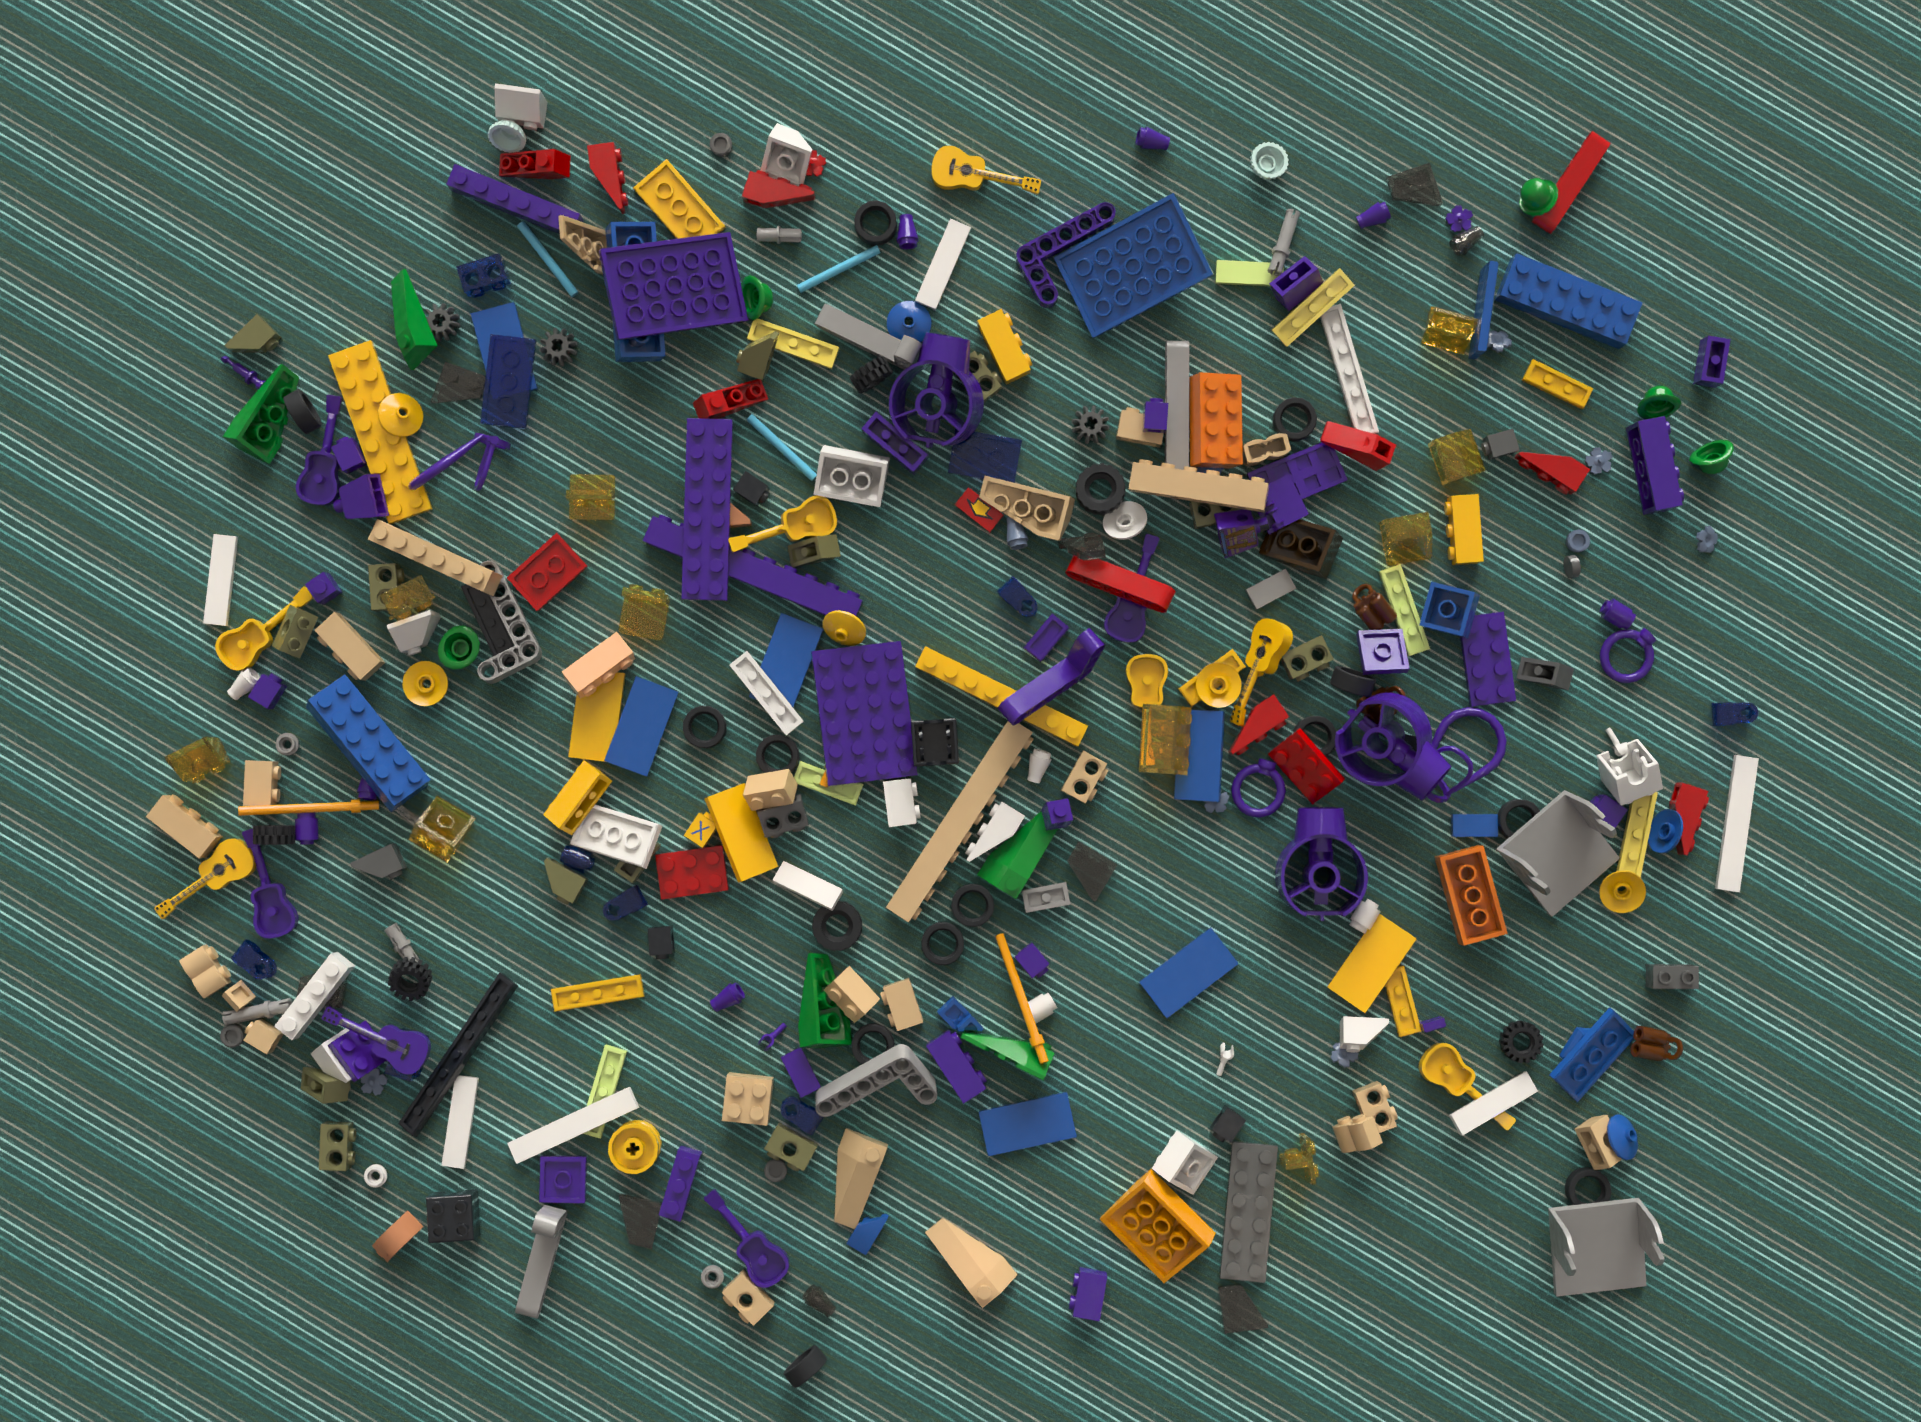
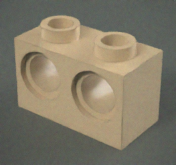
M1082 751L1061 791L1083 803H1086L1087 800L1092 801L1097 792V789L1094 788L1097 781L1100 780L1102 782L1108 772V769L1105 768L1107 763ZM1088 762H1094L1097 765V772L1093 775L1085 771V765ZM1079 781L1084 782L1087 786L1086 792L1082 795L1077 794L1074 790L1075 784Z
M1375 1081L1352 1090L1360 1114H1365L1366 1117L1371 1116L1375 1121L1377 1114L1385 1113V1121L1381 1124L1376 1123L1379 1133L1397 1127L1395 1120L1398 1119L1394 1107L1389 1106L1387 1099L1390 1098V1095L1385 1085L1382 1086L1381 1083ZM1376 1091L1378 1094L1377 1100L1375 1102H1368V1094Z

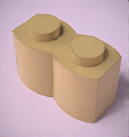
M1274 434L1266 440L1257 439L1246 443L1242 447L1244 465L1254 466L1262 463L1265 459L1276 460L1284 457L1291 450L1287 434Z
M207 944L179 960L184 971L191 978L194 986L203 998L211 996L231 983L229 970L226 966L219 964L217 960L219 957L218 953L212 946L209 947Z
M1365 1114L1355 1116L1352 1119L1350 1116L1337 1120L1338 1124L1332 1127L1342 1153L1365 1151L1383 1143L1374 1118L1371 1116L1366 1117Z

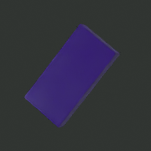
M1052 613L1024 646V649L1041 662L1069 627Z
M799 1047L781 1056L801 1098L821 1088L802 1048Z

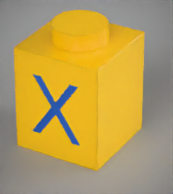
M707 811L705 814L698 813L684 834L685 837L702 848H705L717 830L711 814Z

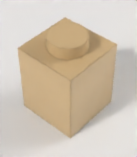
M259 1019L247 1026L244 1032L247 1035L243 1041L263 1053L269 1054L274 1051L283 1033L263 1019Z

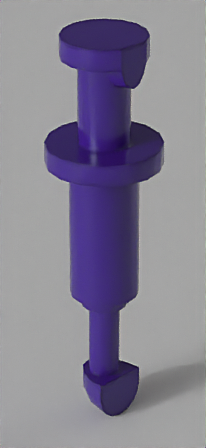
M228 356L221 357V361L224 364L229 363L233 366V370L244 377L245 383L248 385L254 383L255 387L259 390L265 383L264 380L261 381L257 378V372H250L241 364L231 361Z

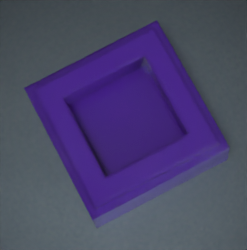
M1441 1016L1419 1022L1421 1031L1425 1033L1446 1026L1445 1019Z

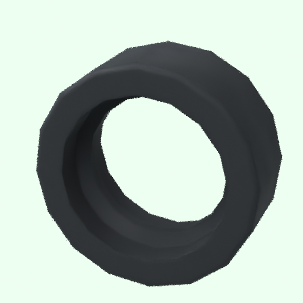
M878 200L868 201L861 205L856 212L854 218L855 231L858 237L866 244L872 246L883 245L889 242L895 235L897 229L896 215L893 209L885 202ZM878 210L887 216L889 226L884 234L872 236L865 232L862 222L864 216L870 211Z
M297 389L284 397L283 400L287 410L303 433L309 434L322 426L316 409L301 389Z
M1293 397L1284 400L1276 408L1272 423L1277 434H1287L1289 441L1297 442L1305 439L1313 432L1317 422L1315 408L1310 402L1303 398ZM1293 406L1303 409L1308 417L1305 429L1297 433L1286 430L1281 421L1283 412Z
M1335 666L1330 680V684L1338 689L1365 697L1372 695L1376 683L1374 677L1363 675V672L1342 666Z
M710 706L693 708L687 713L683 721L685 738L690 744L698 748L717 746L726 734L727 724L724 716L719 710ZM709 714L716 719L718 731L712 739L700 740L694 736L691 729L692 722L698 715Z
M1310 716L1299 721L1294 728V732L1299 728L1303 731L1310 724H1318L1325 728L1328 733L1327 744L1320 751L1325 756L1330 754L1335 748L1336 729L1328 719L1321 716Z
M780 734L771 735L763 739L758 745L756 762L764 773L789 769L792 773L799 762V750L796 743L789 737ZM780 742L789 748L791 759L786 767L774 769L767 765L764 754L769 745Z
M1514 799L1506 802L1498 812V829L1505 838L1508 839L1514 834L1506 823L1508 813L1514 808L1523 807L1531 813L1533 818L1540 812L1534 803L1528 800Z
M968 884L956 891L952 898L951 907L953 915L958 922L965 926L977 927L989 921L993 914L994 901L990 892L983 886ZM977 892L984 897L986 910L979 918H967L960 911V900L966 893Z
M937 922L929 926L924 932L921 940L922 951L925 957L932 963L949 965L955 962L962 954L964 948L963 935L954 924ZM939 930L949 931L956 939L955 950L946 957L937 956L930 949V938Z
M877 1023L866 1024L855 1033L851 1043L852 1053L860 1064L871 1060V1058L863 1055L860 1050V1041L865 1034L869 1032L881 1034L886 1040L887 1047L885 1051L895 1046L894 1038L885 1026Z
M1589 1167L1578 1168L1567 1178L1565 1194L1572 1205L1588 1204L1581 1202L1575 1194L1576 1183L1581 1178L1588 1176L1598 1180L1601 1185L1600 1196L1592 1203L1610 1201L1612 1193L1611 1184L1607 1177L1598 1170Z
M814 1345L797 1357L786 1368L783 1375L794 1388H797L816 1374L826 1363L827 1358Z

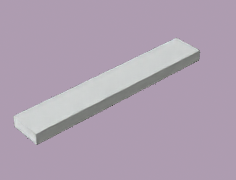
M1341 304L1334 305L1320 319L1352 427L1377 434L1379 430Z
M1734 755L1715 889L1740 892L1759 758Z
M628 1087L507 1144L516 1164L627 1114L639 1108L631 1087Z

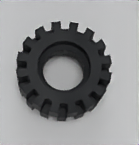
M881 356L860 367L849 379L859 394H862L886 380L893 373V370L885 358Z
M295 825L253 826V844H295Z
M404 957L403 961L399 959L394 964L388 977V986H391L390 991H396L394 994L396 997L402 995V1000L409 997V1001H413L414 997L416 1000H419L421 996L424 997L432 981L433 975H431L432 970L428 969L429 965L427 963L422 965L423 960L421 959L416 962V957H411L410 961L408 957ZM402 975H412L418 980V983H409L403 979Z
M1525 1021L1511 1022L1508 1027L1505 1026L1503 1028L1504 1032L1500 1033L1501 1040H1499V1044L1502 1046L1501 1050L1505 1053L1506 1057L1513 1061L1529 1063L1530 1060L1537 1058V1054L1540 1055L1542 1052L1540 1049L1544 1046L1542 1043L1544 1039L1540 1035V1030L1533 1024ZM1525 1033L1530 1040L1529 1046L1525 1050H1517L1513 1045V1039L1517 1034Z

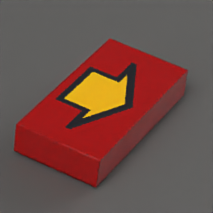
M969 487L955 504L958 509L989 533L1004 516L995 507L979 498V495Z

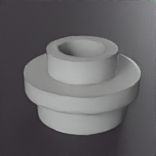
M283 733L276 740V748L282 755H292L299 748V740L294 734ZM287 740H290L291 747L287 749L285 747V742Z
M716 1265L707 1266L701 1274L702 1283L708 1288L719 1287L724 1280L722 1269ZM712 1272L717 1275V1279L711 1280L709 1278V1274Z

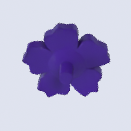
M1456 205L1451 210V213L1446 214L1445 219L1451 225L1450 230L1454 233L1460 232L1462 229L1467 231L1471 228V221L1468 219L1472 218L1473 214L1468 209H1464L1462 212V206Z

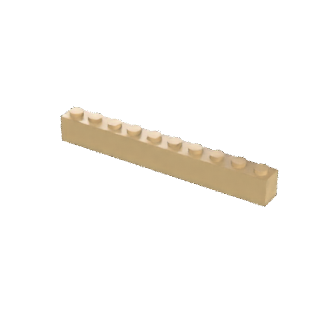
M1007 721L886 906L887 909L907 922L911 918L916 920L922 911L919 907L923 900L928 902L935 891L931 887L936 880L941 882L947 873L944 867L948 861L950 863L954 862L960 853L956 849L960 843L965 845L972 834L969 832V829L973 824L978 825L984 816L981 813L985 805L990 807L997 795L994 794L997 786L1003 787L1009 778L1006 775L1010 767L1014 769L1021 759L1018 754L1022 748L1027 750L1032 743L1033 738L1030 737L1033 733L1019 723L1012 726Z

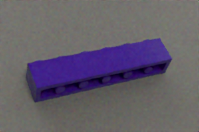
M454 164L446 183L448 188L455 193L560 234V215L580 222L584 221L579 213L457 164Z

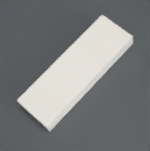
M783 861L773 878L774 883L833 911L843 893L841 888Z

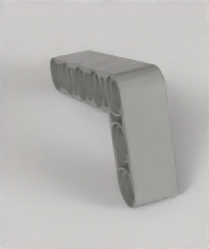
M828 304L823 305L814 324L818 328L877 357L883 356L887 362L903 370L917 363L922 344L912 337L904 335L902 340Z
M484 561L480 564L487 569L495 568L496 573L503 575L497 589L504 587L506 590L505 594L502 597H496L495 594L494 596L490 595L515 645L483 661L478 666V676L486 683L494 684L538 662L542 657V650L502 570L495 562ZM509 607H515L516 610L512 617L505 616V611ZM525 627V634L521 637H516V629ZM531 646L535 647V654L531 657H526V649ZM508 657L515 658V663L512 667H505V660ZM488 667H494V675L486 678L484 675L485 670Z
M899 1044L819 1088L815 1093L816 1112L822 1117L832 1116L898 1078L901 1079L921 1104L929 1105L937 1099L936 1080L910 1047Z
M544 1205L535 1216L531 1233L536 1235L515 1309L517 1314L536 1319L540 1315L565 1224L567 1210Z

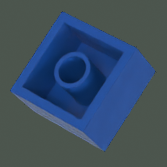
M1431 582L1419 626L1468 639L1480 595L1476 592Z

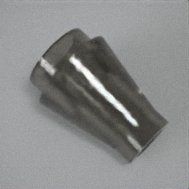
M1476 226L1473 229L1456 234L1449 242L1450 248L1457 256L1461 254L1466 255L1484 237V233L1479 226Z
M815 1284L811 1285L802 1296L806 1305L824 1314L827 1318L836 1309V1306L833 1305L823 1289Z

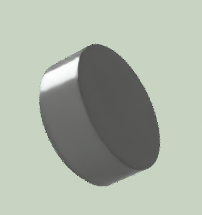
M717 133L710 139V148L714 155L725 157L732 151V141L727 134Z
M1575 555L1566 556L1563 562L1566 576L1568 578L1578 577L1581 572L1578 557Z
M237 1024L224 1027L220 1034L222 1043L230 1048L241 1045L245 1038L244 1029Z
M781 1159L769 1160L764 1168L766 1178L772 1182L783 1180L787 1174L786 1163Z

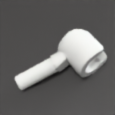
M1609 727L1605 731L1613 742L1615 754L1619 757L1624 756L1627 752V742L1620 744Z
M1225 1043L1220 1045L1221 1062L1216 1073L1219 1076H1222L1227 1061L1234 1057L1233 1045L1229 1051H1225Z

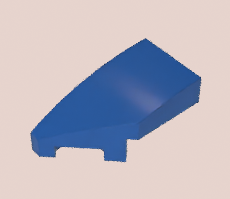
M954 996L937 1011L957 1031H982L984 1029Z
M882 1214L881 1217L871 1219L869 1217L863 1218L862 1222L857 1224L846 1244L866 1255L889 1215Z

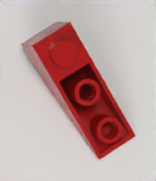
M614 142L587 145L590 169L620 212L626 214L625 206H628L627 194L622 191V184H625L624 171H620L619 162H622L621 149H617Z
M556 149L500 154L499 176L536 179L570 178L571 155Z
M757 170L756 173L749 172L742 193L743 202L758 207L771 208L815 200V193L807 185L799 184V186L790 184L788 179L782 177L774 179L769 177L768 173Z
M756 379L702 394L693 402V406L700 419H720L768 400V396L762 381Z
M1330 421L1326 422L1320 442L1375 471L1390 464L1396 444L1377 434Z
M1520 452L1514 457L1518 460V464L1527 470L1532 469L1537 473L1536 476L1545 482H1552L1556 485L1555 488L1565 495L1576 492L1590 471L1582 463L1567 456Z
M1274 694L1252 708L1244 722V726L1229 750L1230 755L1234 753L1237 756L1249 749L1247 746L1254 740L1258 743L1268 736L1266 732L1274 728L1276 731L1287 724L1285 719L1289 716Z
M1683 782L1675 784L1669 807L1677 811L1683 820L1682 836L1676 845L1677 853L1688 856V853L1694 848L1695 840L1693 837L1695 831H1698L1701 826L1702 819L1700 815L1702 809L1706 808L1709 797H1707V790Z

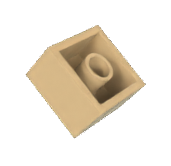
M729 1072L726 1077L722 1121L767 1126L770 1120L774 1077Z

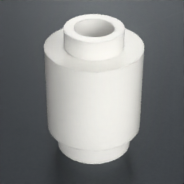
M1369 899L1365 902L1361 900L1350 918L1352 921L1349 925L1366 934L1367 930L1372 928L1381 912L1377 909L1379 905Z
M1049 993L1045 995L1040 994L1028 1002L1035 1023L1054 1013L1053 1010L1058 1008Z

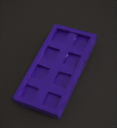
M1322 442L1246 474L1248 480H1251V477H1259L1265 479V483L1269 484L1289 474L1301 499L1348 480L1335 449Z
M1504 612L1475 615L1468 639L1460 637L1469 705L1473 707L1516 701Z

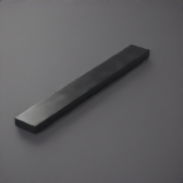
M499 972L398 1123L412 1136L418 1137L517 989L518 985L505 974Z

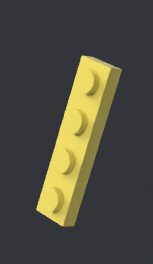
M1339 268L1272 329L1273 333L1287 347L1355 285Z
M761 319L753 321L747 340L753 342L775 331L779 332L775 350L833 369L840 349L838 346Z
M1658 792L1630 803L1616 871H1630L1641 878Z

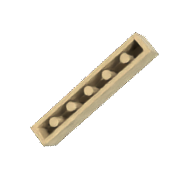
M1139 459V463L1133 462L1128 488L1131 492L1265 513L1269 483H1265L1263 478L1251 477V480L1242 479V475L1229 473V476L1226 477L1220 476V472L1214 470H1206V473L1197 472V468L1184 466V470L1175 469L1173 464L1162 463L1161 466L1152 465V461Z
M379 519L376 520L368 538L372 542L494 596L503 576Z

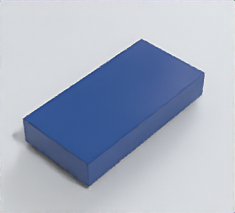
M1451 814V837H1498V814Z

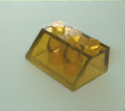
M1143 704L1139 772L1187 775L1189 745L1191 742V707Z

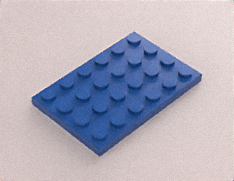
M1174 193L1054 257L1092 338L1106 333L1214 275Z

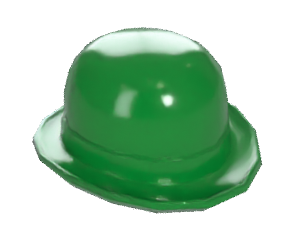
M1540 178L1526 181L1520 191L1519 205L1521 210L1530 216H1541L1549 212L1555 206L1558 199L1556 184L1551 180Z
M746 276L741 283L747 317L754 321L771 308L773 292L767 284L762 283L757 277Z
M1654 386L1644 394V398L1638 404L1637 412L1644 420L1662 416L1667 418L1674 414L1682 403L1680 398L1674 396L1668 387Z
M1723 439L1709 442L1695 450L1690 455L1689 461L1694 465H1698L1705 474L1720 473L1728 466L1729 457L1734 451V445L1729 440Z
M464 625L449 629L442 636L438 645V656L442 664L453 670L469 666L479 653L480 642L477 634L470 627Z

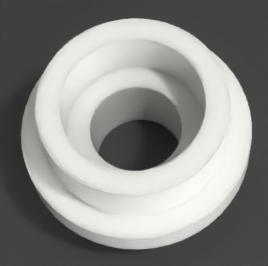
M379 1164L369 1166L364 1173L365 1182L371 1187L382 1186L387 1180L386 1169ZM373 1172H378L380 1174V1178L375 1179L373 1177Z

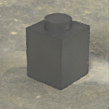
M1514 429L1486 436L1481 444L1483 454L1488 456L1489 460L1510 455L1520 450Z

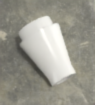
M252 668L242 670L231 688L227 691L229 696L234 700H238L243 695L252 691L260 678L259 674Z
M1034 749L1033 753H1030L1027 780L1034 783L1041 782L1052 760L1050 759L1051 753L1040 749Z

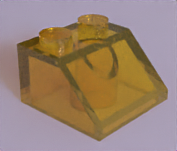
M1471 429L1455 432L1428 443L1443 486L1486 471Z
M1428 512L1384 519L1379 522L1387 566L1432 559V529Z
M204 737L165 756L168 764L183 782L192 781L193 784L205 779L204 775L211 771L214 774L226 768L225 764L231 762L219 737Z
M436 796L415 823L409 840L448 863L460 847L476 818L443 798Z

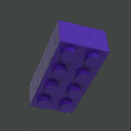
M1665 416L1637 421L1626 427L1643 515L1669 511L1682 506L1684 493L1682 488H1679L1678 479L1680 473L1678 467L1674 464L1675 448L1672 443L1670 444L1669 435L1671 428Z

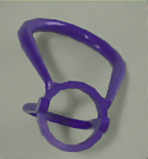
M475 433L474 439L414 478L408 487L410 490L418 489L455 463L478 442L486 445L474 485V490L479 492L487 477L494 449L510 450L511 444L499 439L497 436Z
M1465 707L1451 712L1442 719L1435 731L1432 745L1439 753L1453 751L1461 756L1468 765V774L1451 789L1441 780L1438 785L1441 787L1444 796H1438L1431 792L1427 798L1437 803L1446 802L1451 794L1483 778L1499 766L1505 755L1507 739L1503 726L1494 715L1480 708ZM1466 716L1479 717L1488 722L1494 729L1498 740L1497 751L1492 760L1474 774L1473 763L1462 750L1454 746H1443L1437 749L1449 725L1455 720Z

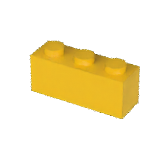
M1002 309L977 320V326L1007 385L1030 374L1032 362L1028 354H1023L1020 348L1023 344L1018 333L1013 334L1010 326L1013 323L1009 314H1004Z
M1479 494L1450 496L1444 504L1445 515L1449 517V524L1446 525L1447 538H1450L1451 547H1448V559L1452 560V565L1481 563L1484 559Z
M584 760L543 815L559 829L573 835L612 780L598 768Z

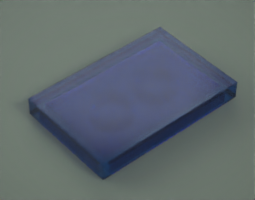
M973 432L966 440L952 446L948 473L983 480L984 476L1015 483L1022 440Z

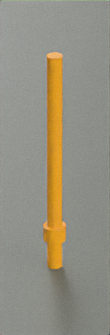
M353 799L351 802L240 806L238 807V814L243 816L336 811L361 813V810H379V801Z
M1003 933L998 934L995 938L1031 1037L1029 1038L1032 1048H1035L1040 1064L1047 1063L1049 1060L1043 1046L1045 1044L1043 1036L1038 1032Z

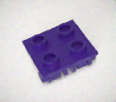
M1289 474L1269 484L1265 513L1257 512L1260 518H1267L1269 525L1268 534L1309 514Z

